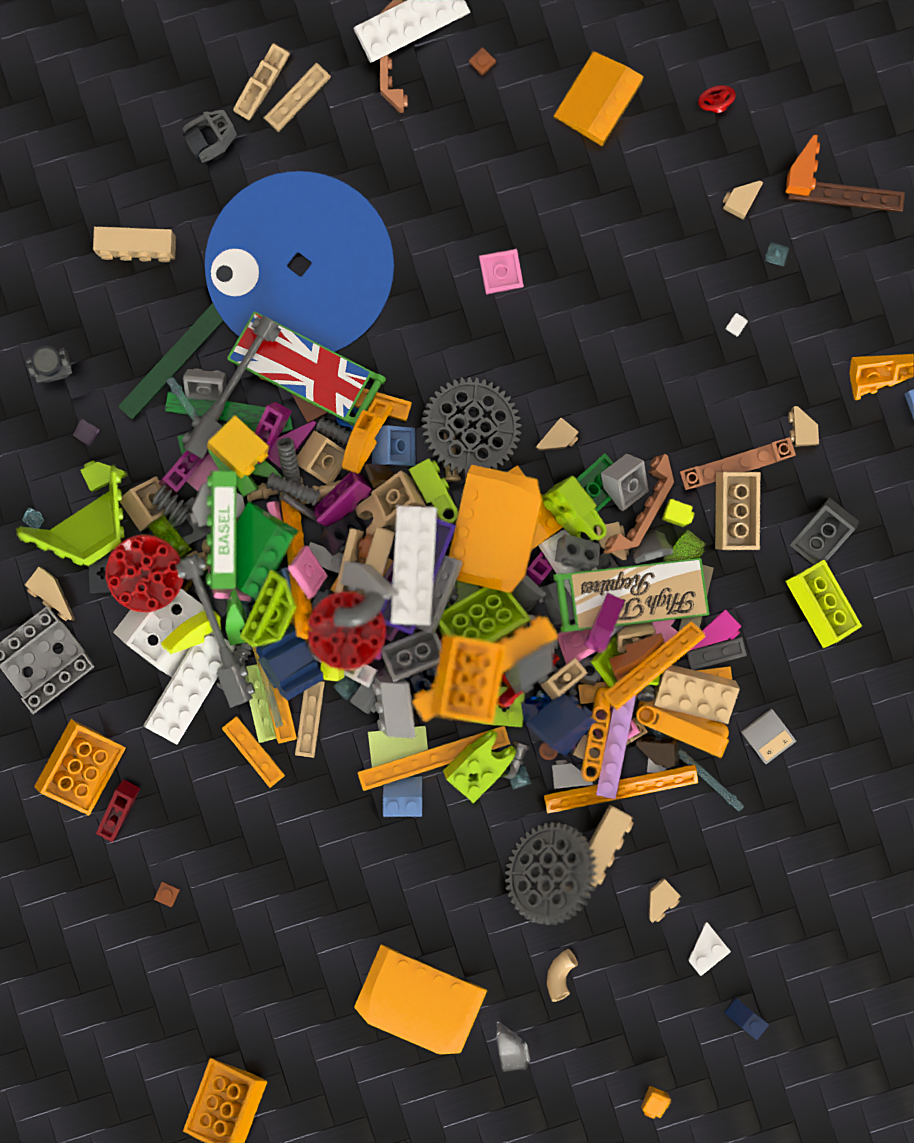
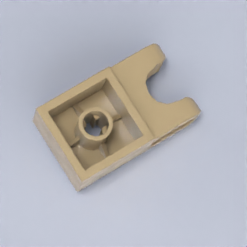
M400 471L372 491V495L361 502L355 508L357 516L364 520L373 518L371 525L366 529V534L374 535L377 526L391 531L396 530L397 506H427L414 479Z

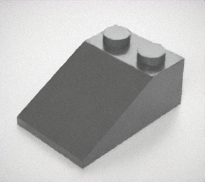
M828 498L792 541L790 546L813 565L822 560L827 562L856 529L859 521L831 498Z
M548 642L518 660L504 674L516 694L521 691L525 694L534 688V683L539 682L541 684L550 678L548 675L553 671L551 644Z

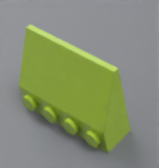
M483 587L444 610L437 630L442 637L443 635L495 643L527 624L531 619L511 593Z

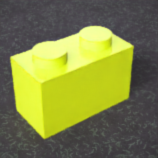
M670 499L667 502L661 520L684 527L691 523L693 519V507Z

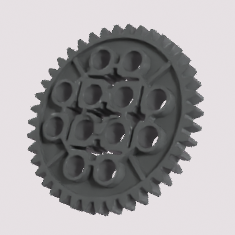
M468 377L466 382L461 378L459 384L456 380H453L452 385L447 382L445 388L441 386L439 392H434V397H430V403H427L425 406L427 410L423 411V415L426 417L421 420L425 424L422 425L421 429L426 431L422 434V437L428 439L425 440L424 444H430L427 451H434L431 456L432 458L439 457L437 463L443 461V468L448 465L450 466L449 472H452L455 468L457 469V475L463 471L464 476H467L471 465L497 470V466L502 467L504 465L503 461L506 463L509 461L508 456H513L512 450L517 449L515 444L520 441L517 436L521 435V432L517 430L520 429L521 424L516 423L520 420V417L515 416L518 410H512L515 403H508L511 398L510 396L503 397L505 391L499 393V386L495 389L492 388L493 382L487 386L485 379L482 383H479L478 378L472 382L470 377ZM458 395L463 396L464 399H465V402H463V403L459 402V401L457 400L456 396H458ZM483 400H489L492 406L484 405ZM442 407H448L451 413H444ZM464 409V411H463L462 414H458V415L456 414V415L454 416V414L456 413L457 410L459 411V410ZM470 410L475 411L476 414H477V417H475V418L471 417V416L469 415L468 411H470ZM487 413H488V414L490 415L488 418H487V417H486V418H483V417H482L483 414H487ZM495 415H501L503 421L496 420ZM453 422H460L462 424V428H456ZM476 424L474 429L471 428L466 431L468 426ZM481 425L487 426L488 429H489V432H487V433L483 432V431L480 429V426H481ZM439 433H445L448 439H441ZM459 435L460 439L454 441L453 437ZM465 437H472L474 439V443H468ZM489 437V439L487 440L486 444H482V445L480 444V445L477 447V445L479 444L480 440H484V439L486 440V439ZM492 441H499L501 447L497 448L493 446ZM452 447L459 450L458 455H454L451 452ZM477 452H484L486 458L482 459L478 457Z
M552 822L550 825L545 823L544 826L538 825V829L532 828V834L526 832L527 838H520L522 844H515L518 849L512 850L514 857L508 858L512 863L506 865L510 868V871L505 872V874L510 877L505 882L510 883L506 887L507 890L511 891L508 897L513 898L511 903L515 904V909L520 910L519 914L524 915V918L530 919V921L550 925V923L557 924V921L563 923L564 918L569 920L570 914L576 915L575 909L582 910L581 903L587 904L584 898H590L588 890H594L590 885L591 883H596L592 876L597 875L593 871L597 865L592 863L596 857L591 856L594 852L593 849L589 848L591 843L586 842L587 838L582 836L581 832L566 824Z

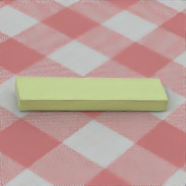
M259 664L247 666L248 675L245 676L247 683L252 682L255 688V693L252 694L253 698L249 702L258 741L261 743L277 739Z

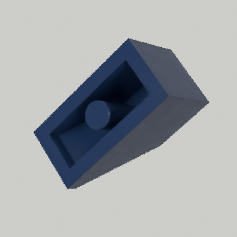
M737 998L733 1000L724 1012L756 1040L769 1026L764 1019Z

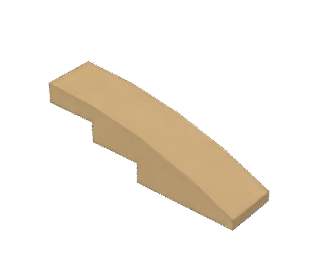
M275 43L272 44L265 59L261 61L255 74L248 81L233 111L248 120L251 119L291 54L290 52Z
M377 526L365 564L372 565L383 576L396 532ZM359 589V591H357V593L361 595H367L363 593V589Z

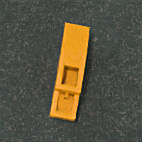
M375 398L368 411L363 410L345 450L342 462L343 469L359 474L377 444L375 440L376 435L393 409L391 403Z

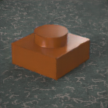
M482 47L469 60V63L483 76L496 63V60Z
M367 533L364 539L361 538L358 549L361 550L359 557L367 559L374 535Z
M162 881L154 900L173 907L180 889Z

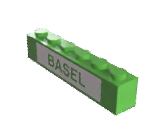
M212 471L210 475H207V487H210V495H207V507H210V514H207V526H210V534H207V546H210V553H207L206 562L207 565H210V573L206 575V583L210 585V589H235L236 471Z

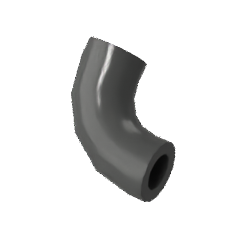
M369 592L358 606L352 608L338 607L334 616L335 626L356 627L366 624L381 610L384 605V598L377 593Z

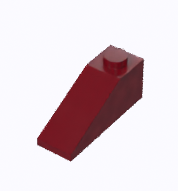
M123 779L114 792L96 832L97 835L113 843L140 791L139 787Z

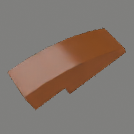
M662 633L626 645L627 653L609 659L617 681L625 677L665 643Z

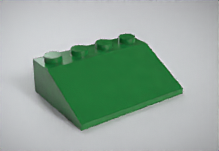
M251 502L247 503L236 523L235 586L257 600L270 570L277 572L299 531Z

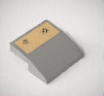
M772 708L741 731L765 764L796 742Z

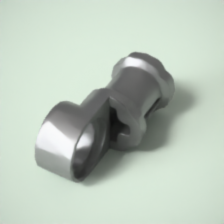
M514 741L516 754L509 764L511 766L510 772L506 774L505 769L501 774L502 777L512 779L516 776L520 765H523V758L526 751L529 750V746Z

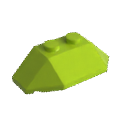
M270 570L240 635V638L252 647L280 641L296 609V604L286 579L274 570Z

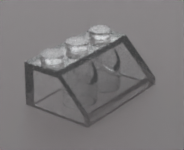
M498 1022L497 1032L503 1071L526 1068V1062H529L527 1043L523 1044L521 1037L501 1022Z

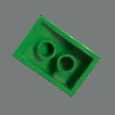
M605 453L576 478L581 487L596 504L594 508L596 512L611 500V497L603 488L601 472L613 464L612 460Z

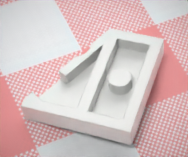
M706 922L688 961L702 976L731 951Z

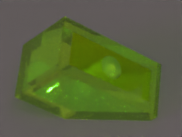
M160 516L149 525L154 536L171 544L178 552L180 558L191 550L190 546L166 516Z
M686 530L672 547L673 554L666 555L662 561L670 562L694 559L695 557L699 558L705 551L703 549L705 543L689 530Z

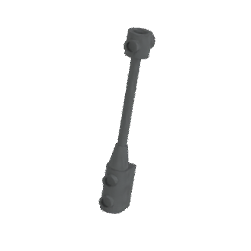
M262 316L261 319L258 317L255 319L251 327L254 328L253 333L257 337L220 398L205 414H202L201 417L196 416L191 426L195 428L191 434L187 432L181 441L184 443V449L204 459L208 452V441L223 427L217 422L224 410V404L263 340L267 342H274L281 331L277 323L265 316Z
M198 554L185 557L179 561L180 563L176 564V568L181 579L192 578L219 646L222 667L218 668L217 675L231 708L253 698L252 694L255 693V688L252 682L247 683L245 676L248 675V670L245 664L240 665V662L236 660L230 648L226 645L199 575L204 573V568H207L205 559L203 557L199 558Z
M453 587L446 605L449 602L453 604L459 596L456 593L458 591L456 587ZM415 627L413 634L421 632L422 630ZM385 665L379 673H376L375 677L388 674L387 666ZM374 679L370 687L361 684L350 700L351 703L367 714L376 712L375 702H377V696L373 691Z

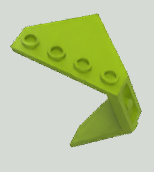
M114 465L111 466L109 492L51 530L19 527L16 529L17 535L25 542L32 541L37 543L36 545L41 549L53 550L60 557L65 558L67 556L78 565H91L115 549L121 543L120 538H124L123 526H120L119 520L123 519L122 508H118V501H121V490H117V483L120 482V472L116 471Z

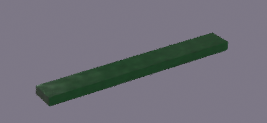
M214 303L211 304L118 406L132 420L224 321L216 310Z

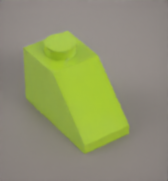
M91 461L84 465V469H81L90 491L94 492L109 485L111 466ZM115 468L116 471L120 472V479L128 476L125 471Z

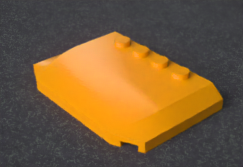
M471 465L466 478L449 557L463 562L456 579L457 581L512 593L520 581L525 578L543 501L539 491L538 479Z
M381 944L354 1008L368 1024L437 1054L461 1053L487 989L471 982H466Z

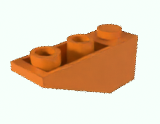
M813 135L790 168L787 177L786 193L809 196L811 189L814 190L816 178H813V172L817 171L818 166L815 154L819 153L820 143L817 142L818 135Z

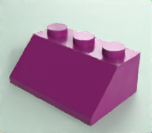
M350 471L313 507L316 520L328 527L343 519L348 512L351 513L355 510L357 503L361 499L364 500L370 495L372 490L370 483L360 473L357 474Z

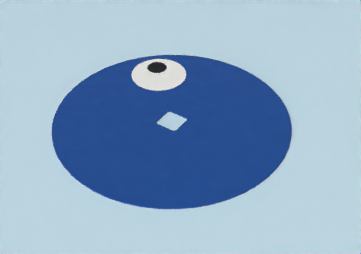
M294 171L274 174L244 188L231 199L218 216L212 227L205 253V276L211 299L224 322L238 336L241 335L255 311L333 352L346 347L358 339L375 322L387 301L393 279L394 262L391 241L387 229L375 208L365 197L346 183L314 172ZM297 252L312 262V265L302 277H299L287 267V264Z

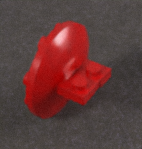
M153 535L130 537L121 542L108 559L106 581L109 590L114 598L128 609L137 612L160 610L170 604L181 590L184 578H180L176 568V564L180 563L181 558L171 544Z
M338 592L324 598L313 610L308 622V640L315 655L326 665L340 670H354L369 664L380 653L386 637V625L381 611L369 622L360 626L338 627L334 623V616L338 607L352 608L358 606L366 596L355 592Z

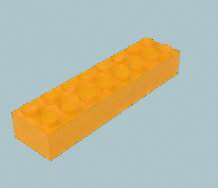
M541 616L530 622L532 626L526 630L523 626L514 632L515 637L510 640L506 637L497 643L506 645L502 672L512 667L518 660L558 638L546 617L543 619ZM435 683L431 685L432 689L428 692L424 689L414 695L416 699L412 701L424 721L436 715L430 713Z

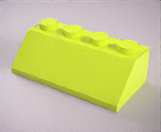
M825 560L816 563L786 581L823 648L840 641L862 627Z

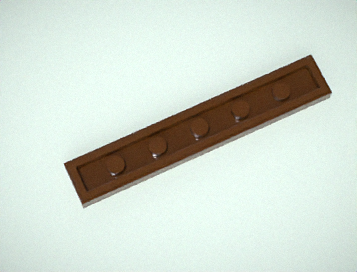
M816 182L814 190L811 189L809 196L789 193L788 199L902 212L905 192Z

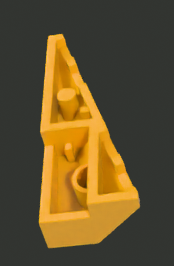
M914 354L852 357L849 374L854 399L859 400L861 399L860 396L869 392L874 394L877 392V389L888 385L890 387L914 377Z

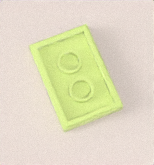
M426 726L414 727L415 738L387 737L382 731L368 732L372 767L428 750Z

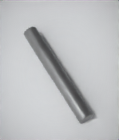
M285 492L280 494L279 498L319 525H323L316 520L314 511Z

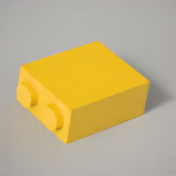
M234 416L208 441L207 448L232 471H236V475L242 479L245 475L249 476L254 471V466L258 462L262 463L268 457L269 446Z

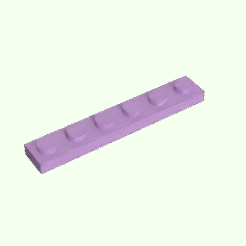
M636 695L618 710L613 707L596 795L616 799Z

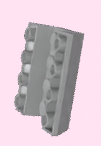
M48 606L0 642V669L23 697L21 700L32 714H35L94 668L86 651L63 621ZM56 643H61L64 647L63 652L60 654L54 652L53 647ZM27 666L33 669V675L29 678L23 674V670Z

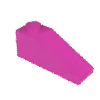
M723 610L702 629L705 637L690 650L728 640L729 638L732 640L740 633L738 629L741 626L727 610Z

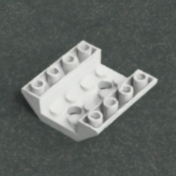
M181 589L176 598L160 610L153 612L130 610L113 633L155 667L173 677L190 648L169 654L161 647V642L183 622L205 610L199 601ZM175 604H179L182 607V612L179 615L172 613L171 609ZM151 635H156L159 639L158 644L155 646H151L148 643V638Z

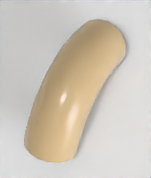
M569 949L560 953L553 960L548 970L547 988L553 1002L569 995L566 976L572 968L578 965L575 955Z

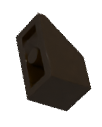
M364 465L374 490L397 474L396 471H391L389 465Z
M642 735L636 742L637 747L655 765L670 768L675 766L679 760V740L674 737Z

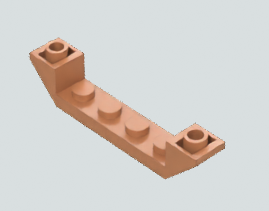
M393 0L381 13L405 1ZM387 54L380 58L381 95L400 113H404V107L408 106L407 95H404L403 89H388L392 88V76H388V69H392V57L388 58Z
M788 437L769 445L681 471L680 475L685 490L716 482V472H748L796 456L791 439Z
M666 454L654 457L650 463L651 469L649 473L659 479V481L653 488L655 492L652 497L650 496L644 504L646 507L643 513L641 512L635 520L637 523L634 529L632 528L628 532L626 538L621 534L610 536L605 542L606 548L603 551L604 553L609 554L639 546L674 483L669 459Z

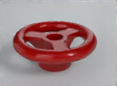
M715 86L707 89L700 95L698 104L706 111L720 113L725 111L727 106L734 101L736 93L729 86ZM722 91L718 94L710 95L714 92ZM704 101H708L711 105L705 104Z

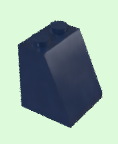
M562 693L529 719L526 725L550 748L567 756L596 720L591 716L593 713L584 706L582 708L578 704L580 701L574 695L568 696Z

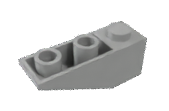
M344 561L341 584L348 586V590L359 591V589H363L365 594L376 592L382 598L391 599V595L399 596V592L372 565Z

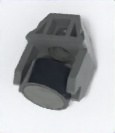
M224 110L203 112V115L187 123L182 128L184 130L182 135L195 158H200L202 162L209 161L225 152L237 135L233 124ZM206 126L212 129L218 139L217 143L210 147L200 132Z
M41 346L34 351L32 357L26 358L29 372L36 378L37 383L59 380L72 374L68 352L65 348L59 349L58 352L53 347Z

